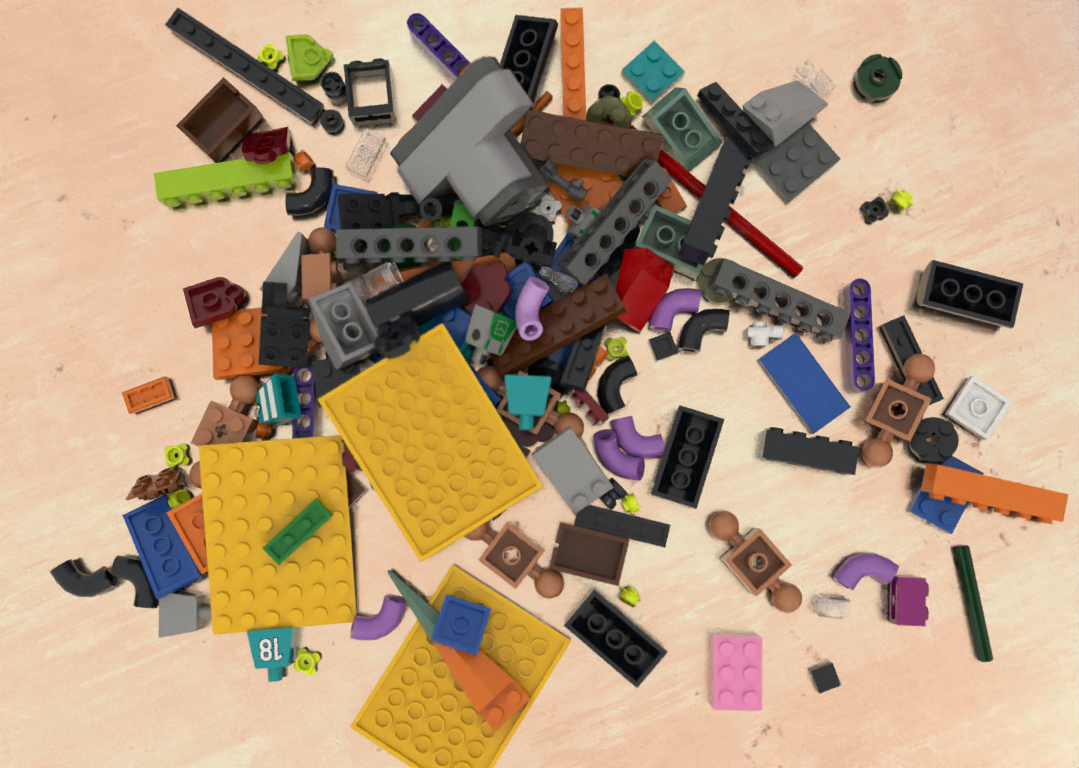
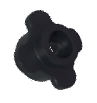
M876 197L871 202L865 201L862 205V209L868 215L867 220L871 223L875 222L878 218H886L889 214L887 205L881 197Z

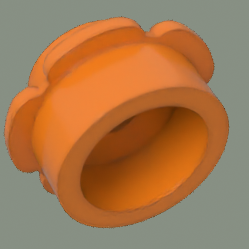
M304 150L294 154L295 165L301 171H310L311 167L315 164L310 155Z
M258 421L255 438L262 440L265 437L269 438L272 425L261 424Z

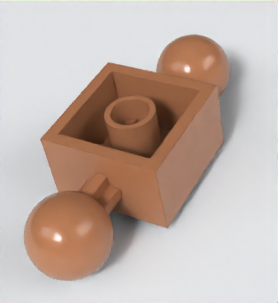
M324 227L316 228L309 234L308 247L313 254L302 255V299L306 306L310 308L312 315L308 300L337 288L339 284L343 283L342 271L338 270L337 261H333L331 254L337 247L336 235L333 231ZM313 317L309 323L310 335L316 341L323 343Z
M914 354L906 360L904 374L907 378L903 386L886 378L865 420L867 423L881 429L877 438L870 439L863 446L862 456L868 465L881 468L890 463L893 457V449L890 443L894 435L911 442L932 399L916 392L920 384L928 382L934 376L935 364L929 356ZM899 405H902V409L905 412L904 415L894 416L895 413L892 408H898Z
M481 367L477 373L492 389L504 397L496 411L499 415L519 426L520 416H511L509 414L506 383L500 378L495 367ZM520 370L517 374L518 376H529ZM550 388L544 417H534L533 430L527 431L538 437L547 422L554 426L556 435L570 426L578 438H580L584 432V423L580 416L575 413L567 412L561 415L553 410L561 394Z
M241 375L234 378L229 387L230 395L233 398L229 407L210 400L191 444L199 446L251 441L259 420L243 414L242 411L245 404L256 400V393L260 389L258 381L249 375ZM224 428L228 431L227 435H223ZM199 460L191 467L189 475L193 485L202 489Z
M725 510L716 512L709 521V530L715 538L722 541L728 540L733 546L720 559L752 595L757 597L769 587L772 591V603L777 610L783 613H792L798 610L802 604L800 589L792 583H783L779 579V576L789 569L792 564L760 528H754L743 537L739 533V521L733 513ZM753 557H759L757 561L759 563L758 566L751 564Z
M488 520L464 535L468 540H482L488 545V548L478 561L513 588L517 589L527 575L534 580L535 590L541 597L553 599L562 593L564 578L561 573L549 568L541 569L535 564L545 549L510 522H507L498 534L490 529ZM515 549L518 559L512 558L508 560L506 550L512 551Z

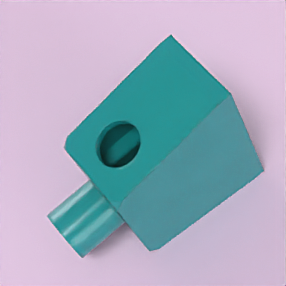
M505 375L509 414L511 416H520L519 430H533L534 417H544L551 386V377Z

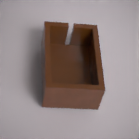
M223 77L176 127L209 158L218 163L263 115L250 100Z
M560 521L555 540L559 547L553 548L549 569L619 586L630 539Z

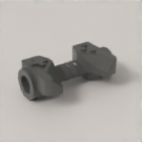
M547 160L539 171L546 182L550 180L568 191V196L576 201L582 202L588 192L583 187V180L572 178L569 182L557 175L559 169L550 160Z

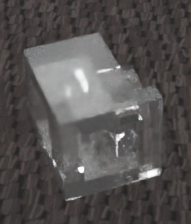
M386 262L362 275L365 280L364 286L367 292L372 294V297L403 282L395 263ZM382 277L386 282L385 285L382 283Z

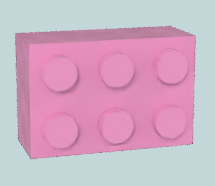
M710 633V705L714 710L762 711V637L758 634Z

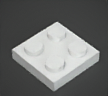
M969 376L945 415L981 439L988 440L1012 401L976 377Z

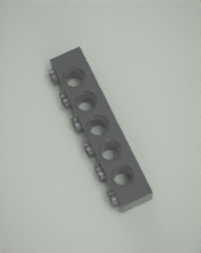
M644 159L557 263L574 282L585 286L592 281L597 270L608 262L611 253L622 245L625 236L638 225L644 213L648 212L653 207L654 201L667 190L668 184L672 179L656 160ZM632 201V208L629 210V204ZM616 219H617V220H618V224H617V226H616V228H615L614 223H615V221H616ZM603 236V243L600 245V239ZM587 254H588V255H589V259H588L587 263H585V257H586Z
M481 227L336 230L337 258H345V263H359V258H368V263L382 262V258H391V262H405V257H414V262H429L428 257H437L438 262L452 261V256H461V261H475V256H482ZM456 237L461 241V247L458 251H454L451 247V241ZM409 238L414 243V248L410 252L405 249V242ZM431 238H434L438 244L437 249L433 252L428 248V241ZM385 239L391 244L388 252L382 249V242ZM361 240H365L367 243V250L364 253L359 249Z
M726 258L718 262L709 287L714 289V293L719 296L727 297L728 295L733 297L735 302L740 305L748 306L749 304L754 306L756 311L761 314L769 315L770 313L775 315L778 321L785 324H790L791 322L798 325L797 328L806 333H811L812 331L819 334L818 338L827 342L842 337L851 314L846 310ZM734 278L740 281V289H736L733 286ZM755 287L761 291L760 299L754 295ZM776 296L782 300L781 308L775 304ZM797 305L803 310L802 316L796 313ZM818 314L823 318L822 325L817 322Z

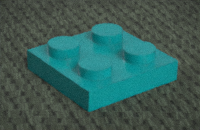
M654 40L622 69L621 73L652 104L684 75L685 71Z

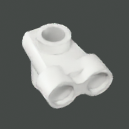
M753 322V327H748V337H751L750 345H769V337L783 338L784 326L773 325V327H767V322Z

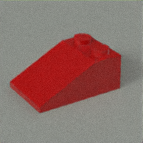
M648 248L626 249L616 285V292L627 312L616 319L636 331H642L669 289L674 266Z

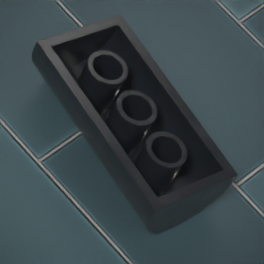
M515 15L500 64L504 70L509 69L534 104L558 29V22L556 19Z
M932 260L922 274L917 291V303L928 308L1011 329L1015 325L1024 283Z
M443 261L367 299L365 302L370 317L378 330L382 325H390L399 321L404 316H410L420 326L469 302L470 299L453 262Z
M679 405L651 495L697 509L725 419Z
M595 588L582 599L564 623V626L636 688L640 686L668 653L662 645Z

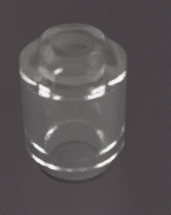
M820 593L818 598L815 597L813 608L819 617L843 619L850 615L851 602L849 598H845L843 595Z

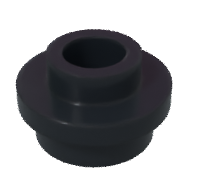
M329 109L321 115L320 123L326 131L335 132L342 127L343 117L337 110ZM330 117L335 118L332 123H328V119Z

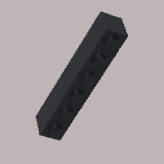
M726 136L678 255L701 265L705 264L708 257H714L718 245L714 244L715 240H720L725 227L721 226L722 222H727L732 209L728 208L729 204H734L739 193L735 190L736 186H741L745 177L742 171L743 169L747 170L752 157L748 156L749 152L739 141Z

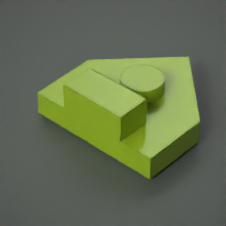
M309 34L285 36L292 81L315 80L334 57V53L318 44Z

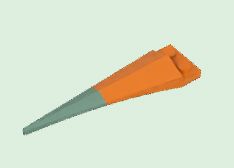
M387 570L388 575L431 639L439 613L395 573ZM433 643L477 712L481 714L495 732L531 699V696L519 682L480 648L477 656Z

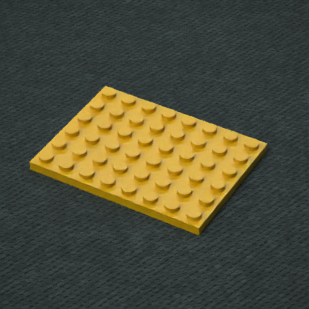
M443 323L422 335L418 343L414 340L409 345L411 350L406 354L394 359L384 358L318 399L420 563L543 487Z
M330 435L199 445L213 635L261 629L352 623L354 616L357 615L347 471L346 466H343L342 453L345 452V444L342 443L341 436ZM318 498L333 516L285 561L278 565L262 548L312 501Z
M452 564L428 604L440 614L445 596L448 594L491 608L479 648L514 677L531 696V699L495 732L481 714L477 712L433 642H430L431 639L417 619L350 728L411 768H493L571 642V639Z

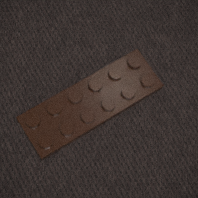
M529 109L525 116L521 146L531 159L550 160L553 163L630 176L644 159L658 161L663 135Z
M606 273L539 310L538 317L543 326V331L537 339L531 341L524 340L520 336L518 329H516L501 356L489 353L498 375L503 380L505 375H513L627 311Z

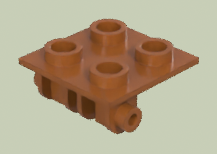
M172 467L166 468L154 476H150V474L141 476L131 488L126 501L137 497L139 500L143 499L146 501L156 496H161V491L163 494H167L168 491L170 493L180 490L182 486H185L184 479L178 477L181 467L176 469Z

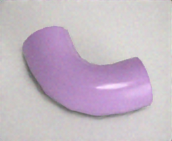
M530 276L518 297L515 311V321L519 334L524 340L528 341L535 340L542 334L543 326L538 317L539 309L549 291V286L544 281Z

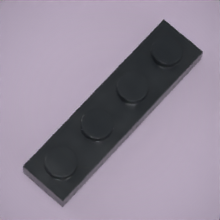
M717 82L699 90L697 94L699 99L753 158L771 150L774 143Z
M905 315L881 325L903 374L906 360L914 354H923ZM934 377L928 382L920 384L916 391L932 398L929 405L944 399Z
M588 505L579 511L574 522L576 526L664 548L666 547L670 530L669 524L593 505Z

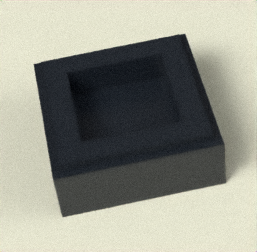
M671 332L648 340L656 362L678 354Z
M832 662L809 669L819 694L841 686Z

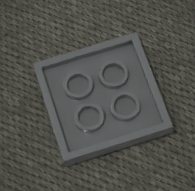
M807 122L776 147L773 145L771 150L756 158L752 157L751 162L787 203H790L838 163L841 158L811 124Z

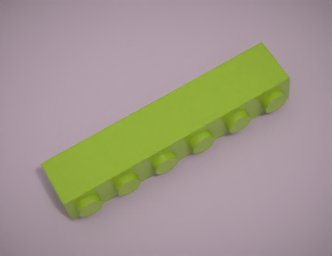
M289 151L267 164H256L255 161L238 159L154 173L157 200L167 207H177L183 202L200 203L202 199L208 198L220 200L226 195L244 196L247 192L251 191L263 193L269 191L270 188L276 187L288 189L291 185L298 184L294 158Z

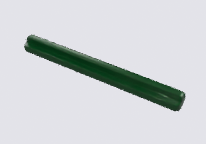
M960 545L955 547L978 659L980 662L993 661V654L970 547L968 545Z

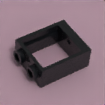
M376 58L371 62L352 61L350 64H344L348 117L351 123L361 124L397 120L392 68L389 60ZM385 74L388 104L356 107L354 78Z

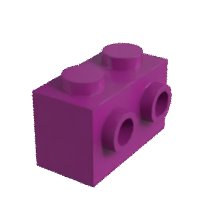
M895 575L890 582V623L903 626L926 627V621L929 618V610L926 606L929 585L926 582V578Z

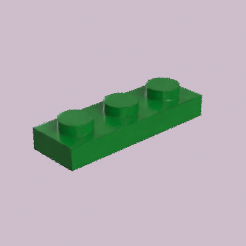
M316 498L262 549L280 565L327 522L333 514Z

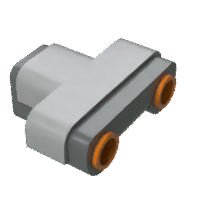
M480 57L467 65L452 85L421 119L400 138L398 144L390 152V155L399 166L397 169L398 175L419 206L424 199L442 196L449 189L453 188L473 219H480L484 227L513 219L525 208L534 206L550 191L548 183L511 131L534 104L509 69L504 70L496 57Z

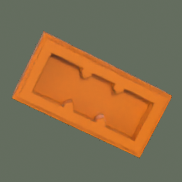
M673 180L668 184L667 190L656 199L660 207L675 214L687 207Z
M167 376L122 392L129 414L137 413L175 398Z

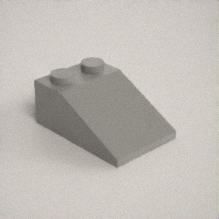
M796 80L761 91L742 105L743 111L776 147L825 109L828 103Z
M297 231L264 281L287 283L286 307L300 308L304 302L302 299V255H311V251L308 247V239L299 231ZM262 284V286H261L260 289H259V290H261L262 292H263V284Z
M351 282L308 300L325 350L336 370L377 353L374 347L375 339L378 336L377 329Z
M570 426L531 453L574 514L614 488Z

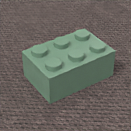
M654 204L634 249H650L674 266L673 270L693 279L697 278L703 266L678 255L691 220Z

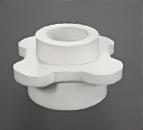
M545 195L541 199L540 205L535 208V212L552 222L555 220L558 211L562 208V204L560 201L552 200L549 195Z

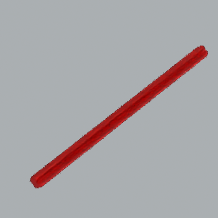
M609 116V117H608V123L611 124V123H614V121L611 120V119H610V116ZM631 124V129H637ZM660 148L657 163L661 167H665L667 172L697 197L701 198L705 185ZM731 206L728 207L732 211L727 222L793 277H797L802 272V265Z

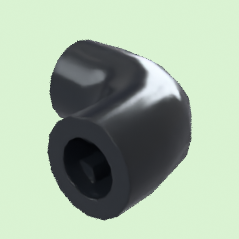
M324 167L311 169V182L308 189L299 193L286 194L285 206L287 215L310 214L324 206L331 194L332 184L334 183V171Z
M456 192L426 198L420 204V214L428 221L452 217L454 204L462 203Z
M704 309L692 315L682 327L678 341V350L698 353L701 351L702 339L706 333L710 331L727 332L730 310Z
M629 355L616 360L606 367L599 378L597 394L600 406L607 414L625 407L620 393L621 386L627 380L637 376L636 368Z
M116 556L112 565V577L114 579L127 580L133 584L135 588L133 606L158 608L159 599L155 597L141 560L129 556Z
M70 559L50 571L54 580L65 592L77 597H94L107 592L117 585L116 579L112 577V571L106 566H102L93 573L84 574L77 568L73 560Z

